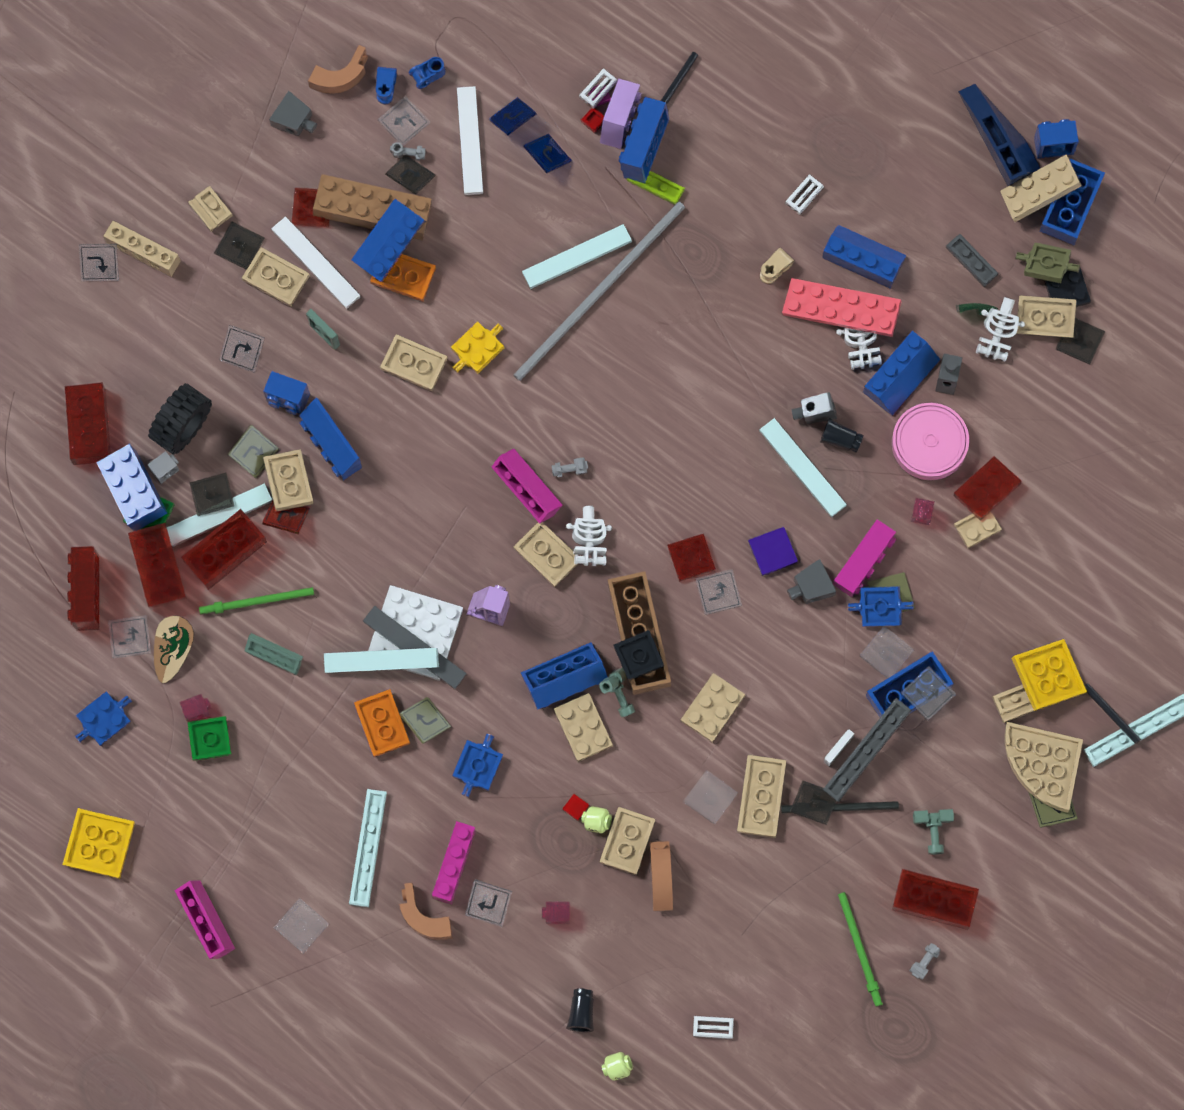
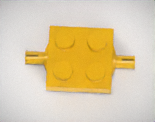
M477 321L451 346V350L460 359L452 367L454 371L458 373L465 365L472 368L477 374L482 371L504 349V345L496 338V335L503 330V327L497 323L490 331Z

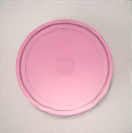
M923 403L908 409L897 421L892 436V450L898 464L908 474L923 480H938L954 473L963 463L969 447V433L963 419L951 408L938 403Z

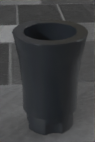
M829 418L820 443L857 452L864 435Z
M574 989L566 1029L575 1032L594 1031V999L592 998V990Z

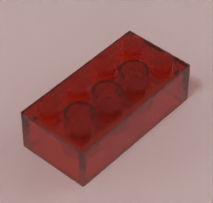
M103 382L65 386L70 460L73 465L96 463L111 454L106 388Z
M240 509L181 558L202 585L209 590L265 545L267 541L260 530Z
M166 523L128 533L148 607L151 609L187 599Z
M94 546L71 547V553H68V565H71V572H68L67 575L68 583H71V591L67 593L68 602L71 603V609L67 611L68 621L71 622L76 631L99 630L100 555Z
M902 869L891 910L968 930L979 889Z

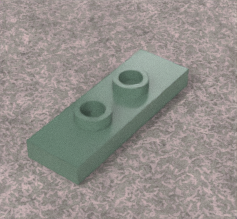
M253 633L249 635L244 650L293 674L299 672L303 656Z

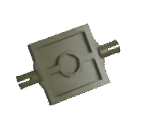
M1035 242L1028 254L1020 252L1016 254V260L1026 261L1024 276L1061 283L1067 270L1078 273L1080 265L1069 263L1071 257L1070 249Z

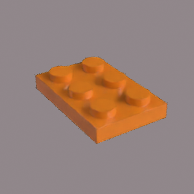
M402 254L382 282L372 276L370 284L424 301L436 270V265Z
M390 689L354 702L374 757L410 744Z

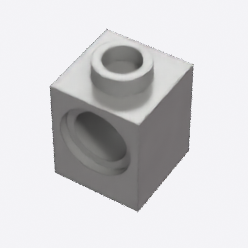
M165 451L150 462L148 467L162 484L179 471L177 466L179 462L173 454L169 456Z

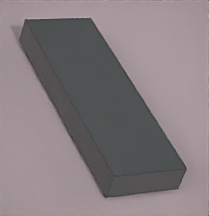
M961 234L957 235L946 245L948 251L983 287L998 276V272Z

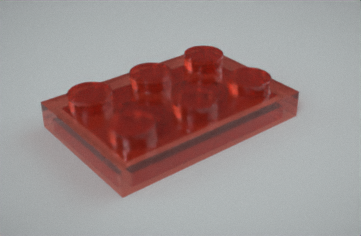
M994 456L960 486L953 496L981 521L1021 485L1022 481Z

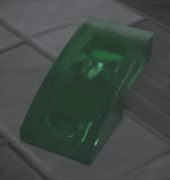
M980 303L956 305L957 312L976 309L977 316L982 315V310H986L988 313L991 308L998 310L997 307Z

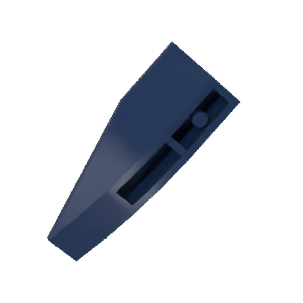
M976 84L958 91L1007 186L1041 169L1024 137Z

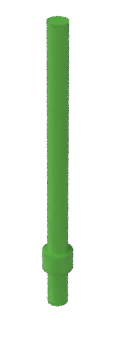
M312 587L222 603V601L214 602L213 605L199 607L200 615L212 612L216 614L224 613V610L314 595V590Z
M840 893L838 897L868 983L866 984L868 993L871 992L875 1007L881 1006L883 1003L878 991L880 988L878 982L873 977L846 893Z

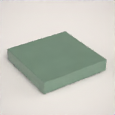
M310 309L306 313L309 325L336 350L340 346L338 335Z

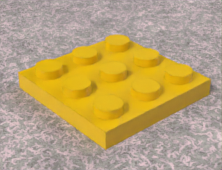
M1064 639L1011 658L1034 711L1087 692Z
M78 808L62 865L120 879L135 822Z

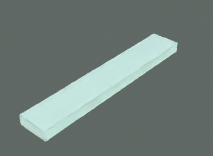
M623 224L523 270L522 274L530 289L625 246L631 243L632 240Z
M775 418L759 430L831 518L846 507L847 504Z
M264 483L231 498V502L229 499L200 512L202 514L198 513L160 532L167 548L170 549L273 501Z
M438 648L324 653L325 673L439 667Z
M1184 694L1130 723L1128 726L1143 740L1184 717ZM1120 729L1083 751L1092 766L1095 767L1135 743Z
M367 789L349 905L369 908L387 796L386 791Z

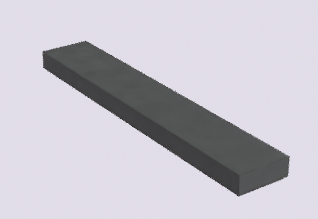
M376 606L371 609L363 620L366 625L399 649L431 648ZM438 653L439 667L426 669L453 689H456L467 673Z
M896 698L823 790L839 802L912 710Z

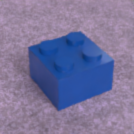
M1064 119L1057 123L1046 121L1039 124L1034 136L1037 159L1074 155L1079 142L1076 121Z
M271 371L263 390L269 406L277 409L279 407L285 408L288 413L293 415L301 414L304 411L310 396L307 383Z

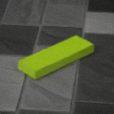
M652 171L649 172L645 184L629 178L626 179L628 182L673 205L678 203L685 191L684 187Z

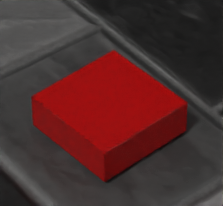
M591 108L581 119V122L593 133H596L603 124L604 115L596 108Z
M573 794L562 810L579 821L583 812L590 805Z

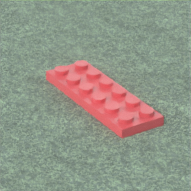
M791 278L782 314L784 316L893 337L902 301L897 298Z

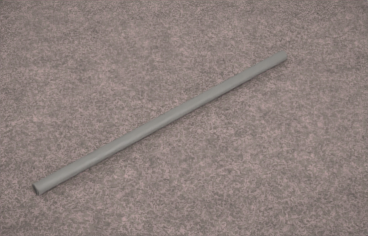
M678 202L513 374L517 380L521 381L685 209L681 202Z

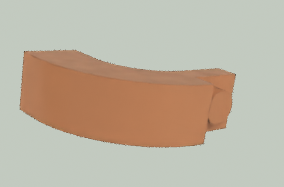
M358 45L350 63L341 70L330 71L316 65L308 80L309 87L329 94L341 93L353 88L365 75L364 65L368 59L366 48Z
M669 841L650 842L653 911L673 910Z
M405 883V889H402L403 901H407V903L399 905L409 927L417 934L428 939H452L449 916L428 918L422 915L416 907L413 883Z

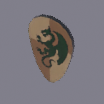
M181 616L165 618L156 629L154 666L156 675L162 683L168 682L177 674L189 654L194 641L192 625Z

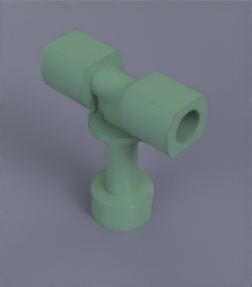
M623 668L614 670L609 674L608 678H605L599 684L604 694L608 692L615 693L621 706L618 709L621 717L635 712L632 703H627L621 690L624 687L621 683L627 678Z
M953 809L939 810L938 813H928V810L913 812L914 824H926V827L930 828L932 845L928 846L929 855L944 853V846L939 844L938 827H941L942 823L954 821Z

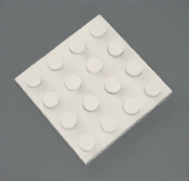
M390 585L382 611L431 648H438V653L447 659L463 607ZM375 631L368 651L399 650V648ZM426 668L403 669L440 681V678Z

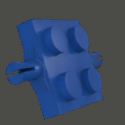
M900 586L861 588L860 602L849 603L848 607L856 608H848V610L860 611L862 626L902 625V610H913L914 606L906 605H914L913 601L902 602Z
M107 691L76 715L84 728L75 736L77 740L81 742L87 736H90L100 746L131 722L123 710L126 705L132 702L131 699L126 695L117 702L111 698Z
M486 734L483 744L466 741L452 775L466 784L462 792L463 796L466 794V797H469L473 787H479L487 791L490 789L503 758V754L494 751L490 747L494 738L493 735Z

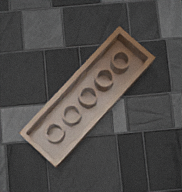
M321 174L313 207V216L373 229L393 200L396 199L426 220L414 236V239L423 240L432 199Z
M646 572L608 579V588L620 640H626L649 630L664 663V667L630 681L633 695L671 687V679Z

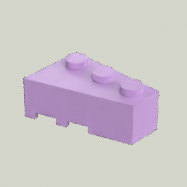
M618 79L603 119L601 144L618 149L622 148L626 133L631 126V117L634 118L637 107L635 105L636 103L639 104L642 93L639 92L640 84Z
M495 585V587L488 586L475 592L467 615L503 626L510 606L508 592L504 587Z

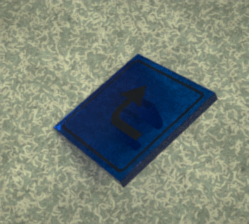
M517 97L491 116L489 121L508 136L537 113Z
M549 133L523 146L546 174L572 161Z

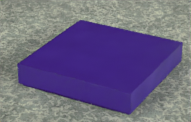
M784 527L748 540L762 576L798 563Z

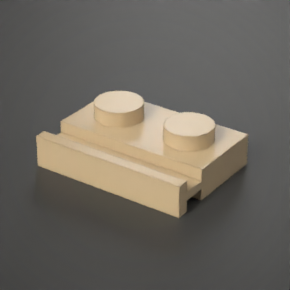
M210 186L196 195L193 200L188 201L191 208L211 232L233 216Z
M988 506L954 523L967 549L1002 530Z
M1023 685L992 697L1003 723L1034 711Z

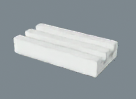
M602 69L579 95V98L584 99L594 109L617 83V79L605 69ZM605 75L606 78H605V79L599 84V86L590 94V96L587 97L586 95L590 92V90H591V89L598 83V81ZM609 80H611V82L603 89V91L595 98V100L592 101V99L606 85V83Z
M809 174L786 200L785 204L791 206V209L796 210L800 215L824 188V185ZM810 181L813 182L800 198L793 203L792 201ZM815 186H818L799 208L798 205L804 200V198L811 192V190Z
M850 729L845 732L824 758L826 765L830 766L854 737L855 733Z
M694 1016L693 1037L733 1039L734 1018ZM698 1021L729 1023V1026L698 1025ZM697 1029L729 1031V1034L697 1032Z

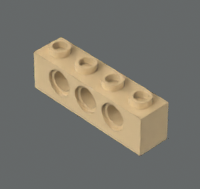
M112 221L103 236L108 245L172 277L181 262L177 253L115 221Z

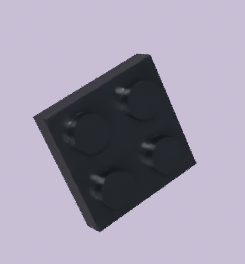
M1081 268L1078 273L1067 270L1061 283L1044 280L1049 298L1076 300V307L1091 303Z
M649 630L613 645L628 681L664 667V663Z

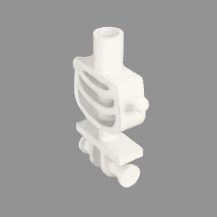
M1004 297L1000 310L991 308L989 313L986 310H982L981 314L987 316L984 326L994 336L993 340L983 337L979 338V341L988 344L987 347L978 344L977 354H984L987 358L989 355H993L992 359L994 360L1001 359L1003 362L1006 361L1008 352H1001L1000 348L1010 350L1011 346L1000 343L1001 337H1012L1017 333L1018 326H1025L1023 321L1019 322L1018 316L1011 314L1015 300ZM993 316L999 320L998 323L993 320ZM990 323L997 326L995 331L990 328ZM1004 329H1011V331L1008 333H1002ZM992 346H996L995 350L991 351Z
M845 327L844 330L838 329L836 331L838 335L844 334L846 345L859 348V351L849 352L848 354L849 359L859 358L856 361L850 360L852 370L860 367L864 369V365L869 364V368L877 364L882 365L880 355L871 358V355L880 353V348L867 349V346L876 340L877 334ZM871 334L873 335L870 339H868V340L865 339V338L869 337ZM867 356L868 360L863 361V357Z
M585 506L583 507V518H577L574 525L571 523L566 525L567 529H573V540L580 545L586 546H575L573 555H575L574 564L577 565L579 563L588 566V562H592V566H596V564L605 566L606 548L594 546L603 543L606 531H611L612 526H605L603 519H594V507Z

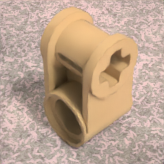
M779 248L762 265L760 279L766 284L773 283L792 266L794 260L782 248Z

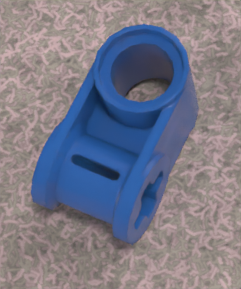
M432 57L422 64L411 68L409 75L413 76L416 81V87L422 89L445 75L446 69L441 58ZM435 65L441 66L439 70L432 69Z
M377 68L376 96L381 104H388L393 99L397 68Z

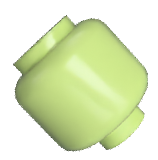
M591 806L587 811L583 812L582 823H584L587 831L604 833L611 826L612 816L607 809Z
M618 1052L605 1058L602 1070L605 1076H609L611 1080L615 1081L628 1077L630 1071L633 1070V1065L629 1055Z

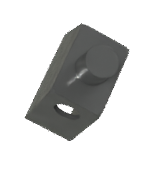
M290 91L287 92L269 119L272 127L295 136H299L303 129L313 133L317 127V123L310 120L312 117L311 109Z
M943 354L935 389L936 392L954 395L962 357ZM943 382H949L951 385L944 384Z
M830 392L802 399V407L792 409L793 419L804 418L807 424L828 421L829 418L833 420L838 419L834 400Z
M820 559L794 576L796 586L787 590L791 600L802 596L805 604L830 598L836 594V590Z

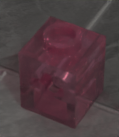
M916 498L911 522L930 525L935 501Z
M202 694L180 702L187 722L209 716L208 710L212 709L208 698L204 699Z
M546 902V907H542V919H546V924H570V902Z

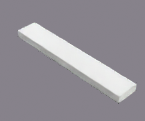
M476 87L457 88L464 194H483Z
M286 216L271 228L280 240L346 309L360 298L357 291Z

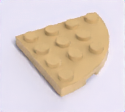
M1007 722L1005 727V749L1009 764L1017 779L1039 801L1068 813L1083 739Z

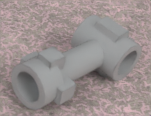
M395 142L390 146V153H392L394 158L409 155L416 156V160L420 161L425 159L426 148H422V146H417V149L406 148L400 142Z
M583 457L574 459V464L561 466L560 462L555 463V465H551L553 477L557 476L559 478L562 477V473L576 471V475L586 474L588 469L587 461Z
M932 943L925 948L927 953L920 963L915 962L909 970L912 973L911 975L917 979L920 978L922 980L929 971L926 969L927 965L933 957L937 958L939 956L940 948Z

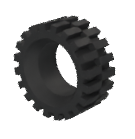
M188 383L179 386L178 390H175L172 396L166 399L167 402L161 406V410L155 415V420L152 421V427L149 429L148 437L173 455L175 453L178 454L180 450L182 451L191 442V439L197 435V431L202 428V424L206 421L212 407V400Z

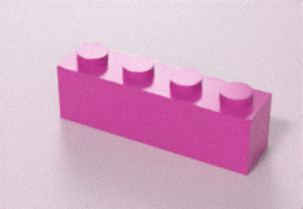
M515 449L500 455L491 466L539 524L553 517L561 508L562 504Z
M877 519L837 575L833 585L850 597H853L855 593L859 594L861 588L864 587L862 583L865 578L870 579L874 573V565L882 562L886 555L884 554L886 548H891L895 543L896 531Z
M456 821L432 893L433 899L452 905L476 832L475 827Z
M188 881L174 890L209 959H220L233 951L235 947L201 881Z

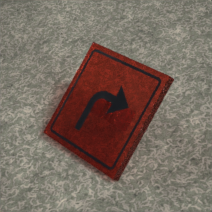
M272 500L262 524L299 534L310 507L300 506L275 511Z

